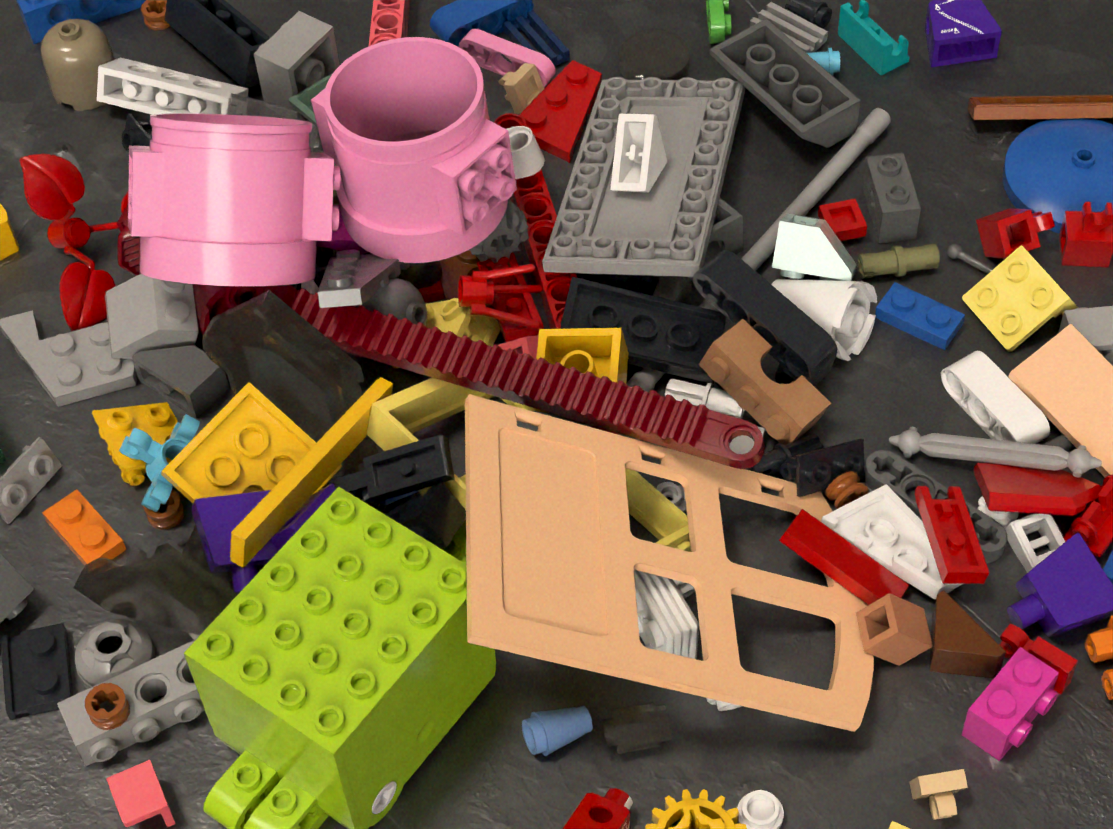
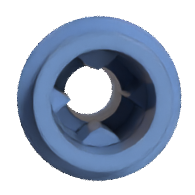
M585 706L532 712L530 718L522 721L523 737L529 751L533 755L542 753L544 756H547L584 734L591 732L593 729L591 716Z

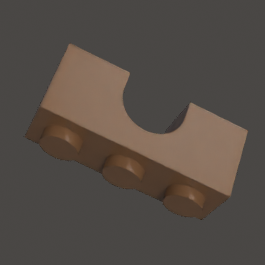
M742 319L712 343L699 366L707 372L712 380L717 382L734 398L742 409L746 410L765 428L772 438L784 445L797 441L816 425L832 403L803 375L790 384H779L769 379L761 368V362L772 346Z

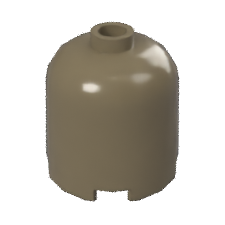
M79 18L67 19L55 24L48 30L41 42V57L55 101L58 104L63 102L73 105L76 111L92 110L107 104L97 101L98 66L115 60V57L102 28L89 20Z

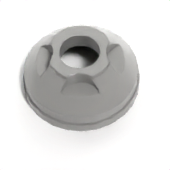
M111 619L95 625L82 636L75 651V664L78 675L88 688L156 658V648L149 633L143 626L128 619ZM118 636L123 639L121 647L113 653L103 654L98 651L100 642L106 637Z

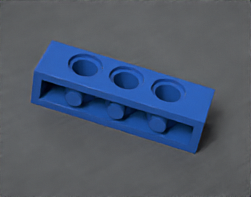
M16 0L23 23L33 44L42 42L48 30L59 22L79 18L97 23L141 8L142 4L146 1Z

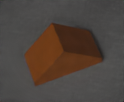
M944 590L937 594L932 615L931 641L933 647L930 648L929 671L984 678L996 677L1001 670L1006 651Z

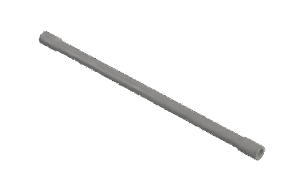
M881 108L872 110L856 128L852 137L742 257L745 263L755 271L759 269L775 251L780 220L787 213L800 216L808 214L866 147L871 145L889 126L891 118L885 110ZM706 299L698 306L719 311ZM643 367L626 384L630 387L634 385L640 386L644 391L649 392L654 389L655 384L665 372Z

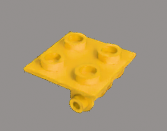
M168 402L92 411V415L99 427V435L102 439L106 440L108 444L107 450L112 456L114 464L118 465L122 471V480L131 486H138L145 480L146 462L129 458L120 453L119 449L126 436L129 437L134 428L146 432L152 440L161 445L169 440L173 428L178 421ZM166 458L168 463L172 461L171 459Z

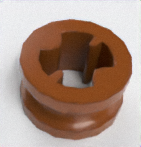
M146 0L142 4L141 12L146 27L151 30H164L170 27L165 21L167 0Z
M850 471L834 479L827 487L825 495L830 501H835L834 506L838 509L868 494L869 489L864 483H859L860 478L856 472Z
M172 489L166 504H169L167 512L159 513L163 504H160L157 512L143 506L149 524L156 529H171L177 526L184 517V508L180 496L174 489Z
M102 683L95 686L88 692L85 698V709L92 724L99 729H115L121 726L130 714V705L124 691L116 684ZM108 701L110 704H114L115 708L107 712L105 709H101L100 705Z

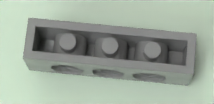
M195 640L102 682L116 684L122 688L130 705V714L127 720L115 729H99L90 720L85 709V698L88 692L95 686L57 703L85 766L95 762L107 761L115 756L118 751L137 742L149 741L156 737L159 732L180 722L192 721L201 712L205 711L196 685L191 683L193 677L184 656V652ZM158 696H164V698L160 701L150 703L152 699ZM108 701L100 705L101 709L103 708L107 712L115 708L114 704H110Z

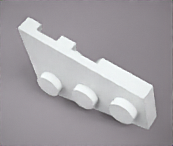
M887 484L832 511L821 519L823 524L902 580L935 600L937 594L944 590L948 593L963 585L942 583L923 521Z

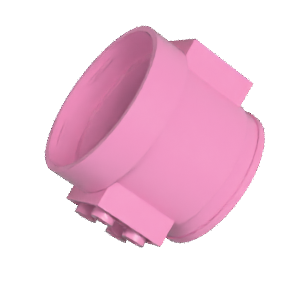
M406 37L383 41L364 48L346 59L334 71L326 88L311 99L323 152L333 158L334 164L340 167L339 190H336L344 225L352 239L366 251L384 259H398L399 262L404 263L439 261L461 254L478 245L501 222L507 209L508 199L517 190L509 132L507 129L489 120L482 72L477 62L463 49L449 42L425 37Z
M173 113L150 115V125H152L150 146H129L128 228L132 236H140L141 274L165 281L216 286H277L304 283L315 279L316 241H331L332 231H337L339 226L338 206H333V190H339L340 167L334 166V159L325 153L311 152V147H309V132L312 131L311 122L277 117L229 114Z

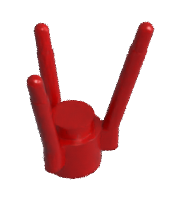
M527 264L490 271H472V276L460 275L458 283L459 307H470V315L487 316L539 330L541 324L537 321L485 307V304L493 303L494 294L524 293L527 291L528 293H540L542 291L540 285H494L493 280H491L532 272L535 266Z

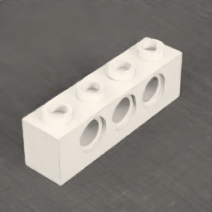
M121 57L98 66L97 101L151 115L173 113L246 115L248 88Z

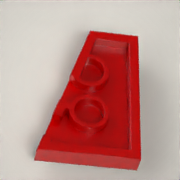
M572 60L519 114L526 121L527 127L532 130L540 149L571 163L574 147L577 140L581 138L584 122L587 115L591 113L602 82V73Z

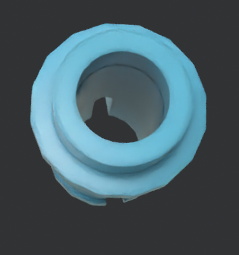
M831 47L826 52L807 53L832 76L833 73L840 72L839 51H832Z

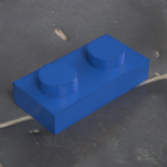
M894 282L877 305L875 311V318L943 350H946L958 333L965 318V314Z

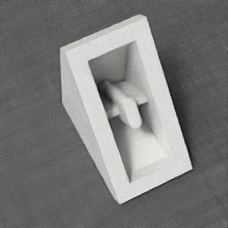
M619 114L610 190L649 193L667 163L658 118L654 114Z

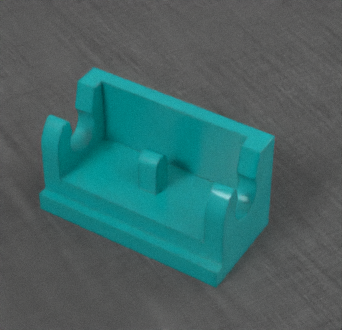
M859 1V9L856 13H854L853 6L849 2L841 5L838 36L880 76L909 62V41L903 35H900L898 44L868 16L869 3L867 1Z

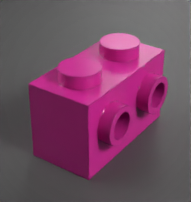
M1020 647L968 709L961 735L998 761H1001L1013 745L1018 748L1025 741L1033 727L1031 722L1038 713L1044 716L1056 701L1058 693L1053 689L1059 672Z

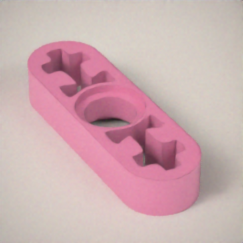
M471 29L459 43V48L471 55L479 67L502 76L509 71L515 73L524 63L535 64L544 87L555 75V66L547 56L485 31ZM501 54L505 55L512 63L508 62Z

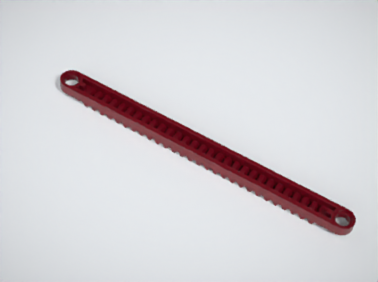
M292 285L228 286L225 292L226 304L236 318L245 322L733 468L747 469L753 467L760 462L764 455L765 446L762 433L755 424L709 410L703 404L695 406L685 399L678 401L672 395L660 396L655 390L647 392L640 386L634 385L630 387L620 380L617 383L612 382L606 376L599 378L589 371L581 373L575 367L568 369L558 362L551 364L541 357L537 360L527 353L520 355L510 348L506 351L496 344L489 346L482 340L475 342L465 335L461 338L451 331L444 333L434 326L430 329L421 322L413 324L407 318L399 320L393 314L389 313L386 316L376 309L372 312L362 305L358 307L319 308L317 292L314 295L304 288L297 290ZM247 291L257 292V297L251 305L245 307L238 305V299L243 293ZM744 435L753 439L754 446L748 453L736 454L730 449V443L737 436Z

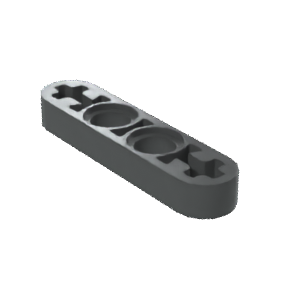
M879 450L868 456L864 470L866 484L872 490L887 484L921 520L916 501L910 499L906 494L908 489L917 486H927L932 499H947L948 488L896 453L888 450ZM885 468L891 470V473L886 471L881 475L876 473V469L883 471ZM965 500L978 540L984 541L988 537L994 540V543L980 544L986 563L996 562L1002 557L1006 547V530L1000 523Z

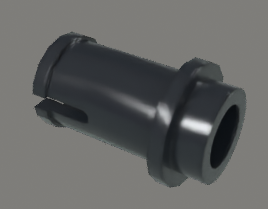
M789 0L800 5V7L797 8L787 3L785 5L786 10L820 28H825L832 16V9L828 8V4L823 1L817 3L812 0Z

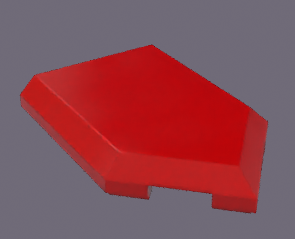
M976 463L973 472L990 511L1074 516L1084 511L1087 503L1098 502V493L1102 489L1099 484L1082 477H1074L1072 473L1062 469L1054 471L1002 464Z

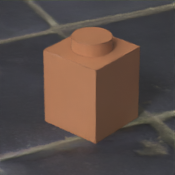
M889 593L856 612L863 649L866 653L900 666L933 647L925 611L920 606Z

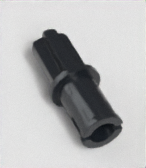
M809 435L787 445L778 443L773 446V450L764 453L759 463L746 470L774 477L781 474L780 468L782 464H785L786 459L822 449L824 446L817 435Z

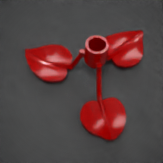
M34 154L21 157L19 161L23 172L24 192L31 210L42 219L54 220L49 225L47 231L49 242L57 249H64L66 255L71 254L83 262L70 263L61 275L59 291L65 320L71 332L91 327L107 317L106 291L116 286L108 272L95 270V262L76 248L83 247L93 232L119 229L116 224L117 222L88 226L81 218H70L76 211L72 203L80 200L85 192L83 177L77 167L70 161L50 154ZM128 191L121 202L122 213L128 205Z

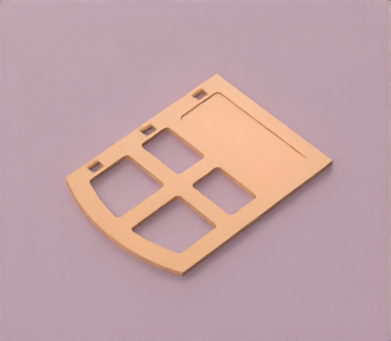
M469 394L465 400L467 643L855 732L860 727L870 697L874 671V655L864 652L856 612L867 607L868 604L826 574L824 575L828 587L735 564L726 556L719 493L788 511L795 515H798L801 509H804L821 522L823 516L832 512L821 491L798 497L797 484L794 482L746 469L733 468L673 449ZM517 421L538 426V430L533 431L518 427ZM641 455L660 459L661 464L642 460ZM625 468L672 480L683 486L691 552L641 540L632 535L630 531ZM761 487L778 491L779 496L764 493L761 491ZM634 570L685 582L694 587L696 591L703 661L650 649L640 642ZM731 594L832 620L835 624V654L828 690L744 670L739 660Z

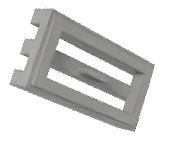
M773 2L767 5V11L762 9L758 13V18L753 17L750 20L751 27L767 18L806 53L815 52L827 41L828 31Z

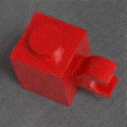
M1085 202L1082 206V211H1065L1059 235L1061 266L1109 268L1113 254L1112 203H1106L1105 209L1102 212H1092L1091 202Z
M1009 208L976 219L985 257L1006 259L1021 245L1027 251L1041 247L1038 232L1055 227L1051 212L1042 214V211L1032 213V209Z

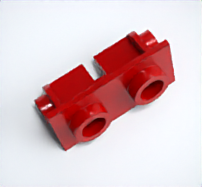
M1113 475L1105 477L1101 486L1102 489L1098 493V502H1089L1085 510L1072 522L1071 528L1063 537L1066 542L1073 535L1080 533L1093 555L1101 557L1113 541Z

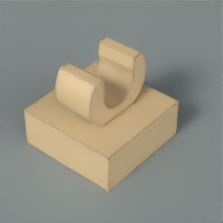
M524 63L515 73L509 71L498 81L500 85L504 86L507 93L505 99L510 101L515 114H520L544 90L535 64Z
M964 769L918 776L909 781L913 800L929 797L933 820L957 815V806L953 793L968 788Z

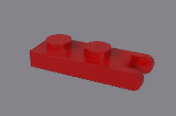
M917 486L915 489V500L942 583L984 584L990 572L961 488L959 486H949L947 499H932L927 486Z

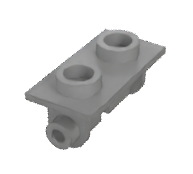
M38 437L31 446L26 445L22 449L23 453L7 469V472L0 477V516L7 524H10L63 466L42 437Z

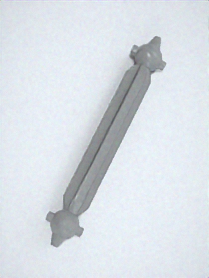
M913 426L900 435L889 438V443L899 447L906 458H910L912 454L922 451L932 457L1054 471L1068 467L1073 472L1074 477H1081L1083 473L1102 465V460L1091 456L1084 445H1079L1077 449L1069 453L1057 446L930 433L921 436L917 432L918 429Z

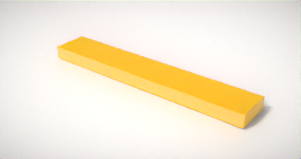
M382 377L377 379L231 532L230 548L231 562L244 568L367 436L372 403L392 395L393 383Z

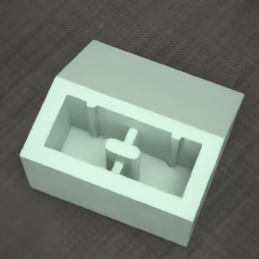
M788 213L780 220L772 268L781 269V276L803 279L804 274L820 276L819 280H852L857 264L826 220Z

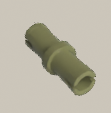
M935 243L911 248H902L901 245L892 246L891 250L859 254L857 262L858 271L861 279L893 273L896 277L905 276L907 271L938 268L940 255Z

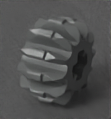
M508 199L507 209L501 222L486 239L469 249L472 255L478 257L481 262L490 259L495 264L501 257L505 256L510 259V253L521 251L522 242L529 239L527 219L523 211H520L519 207Z

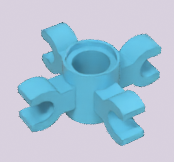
M185 414L181 423L177 422L174 426L170 439L163 445L152 440L150 435L137 428L132 430L129 437L126 436L119 452L129 458L146 462V473L152 481L141 505L157 512L160 504H166L173 486L161 475L162 470L169 464L166 458L173 460L195 436L200 421Z

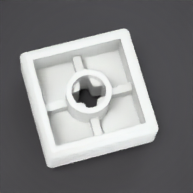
M634 570L639 635L645 647L696 659L699 622L673 579Z

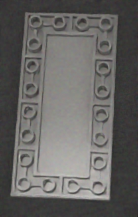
M612 77L608 80H602L542 261L544 272L693 277L704 264L745 94V86L739 81H733L729 78L703 81L690 77L680 80H660L656 77H649L643 80H625L622 77ZM619 114H654L658 118L667 163L649 193L610 190Z

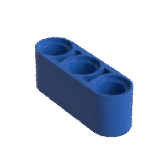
M457 0L441 7L432 15L430 28L440 40L459 47L460 41L471 29H479L492 35H497L504 31L503 23L510 21L514 24L516 23L515 18L520 15L526 19L527 12L533 10L534 4L532 0Z

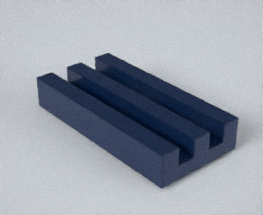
M534 10L527 12L526 19L520 15L515 18L516 23L514 24L510 21L503 23L504 33L513 43L536 51L520 33L523 31L532 41V45L538 51H541L543 55L547 56L554 66L570 60L569 49Z

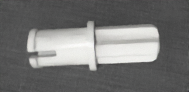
M670 379L665 389V396L667 394L672 395L678 401L685 399L695 406L703 404L709 410L739 419L743 418L745 412L734 398L724 390L713 388L712 383L702 386Z

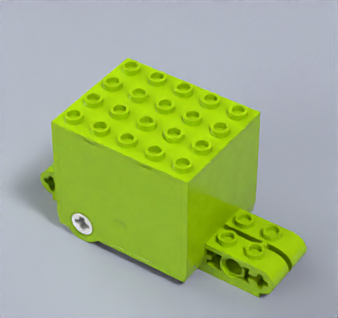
M338 487L184 652V656L213 732L221 742L240 754L207 795L203 810L227 829H319L329 816L347 829H368L370 826L378 823L390 811L405 783L495 676V649L467 643L466 528L464 526H460L448 547L440 549L359 498Z

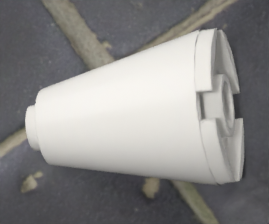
M777 279L771 284L828 332L837 345V358L849 361L852 360L849 357L851 353L859 355L872 332L876 315L869 314L870 302L877 303V295L872 285L863 281Z

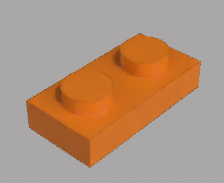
M77 489L42 512L49 526L91 573H94L127 550L121 537Z

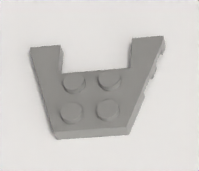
M33 310L0 319L2 333L10 340L22 360H25L33 371L34 376L58 407L136 386L138 375L133 360L111 358L108 322L41 340Z

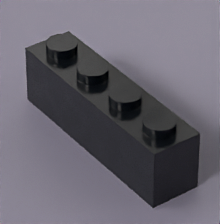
M167 0L165 21L232 77L240 86L256 88L260 85L254 53L262 44L270 39L266 33L225 0Z

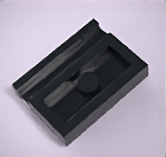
M64 623L22 631L20 636L8 638L7 635L0 636L5 708L10 720L17 719V715L29 713L31 716L59 710L57 703L73 696L68 634Z

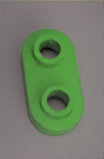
M706 0L710 44L722 43L725 41V36H731V14H724V12L729 11V0Z

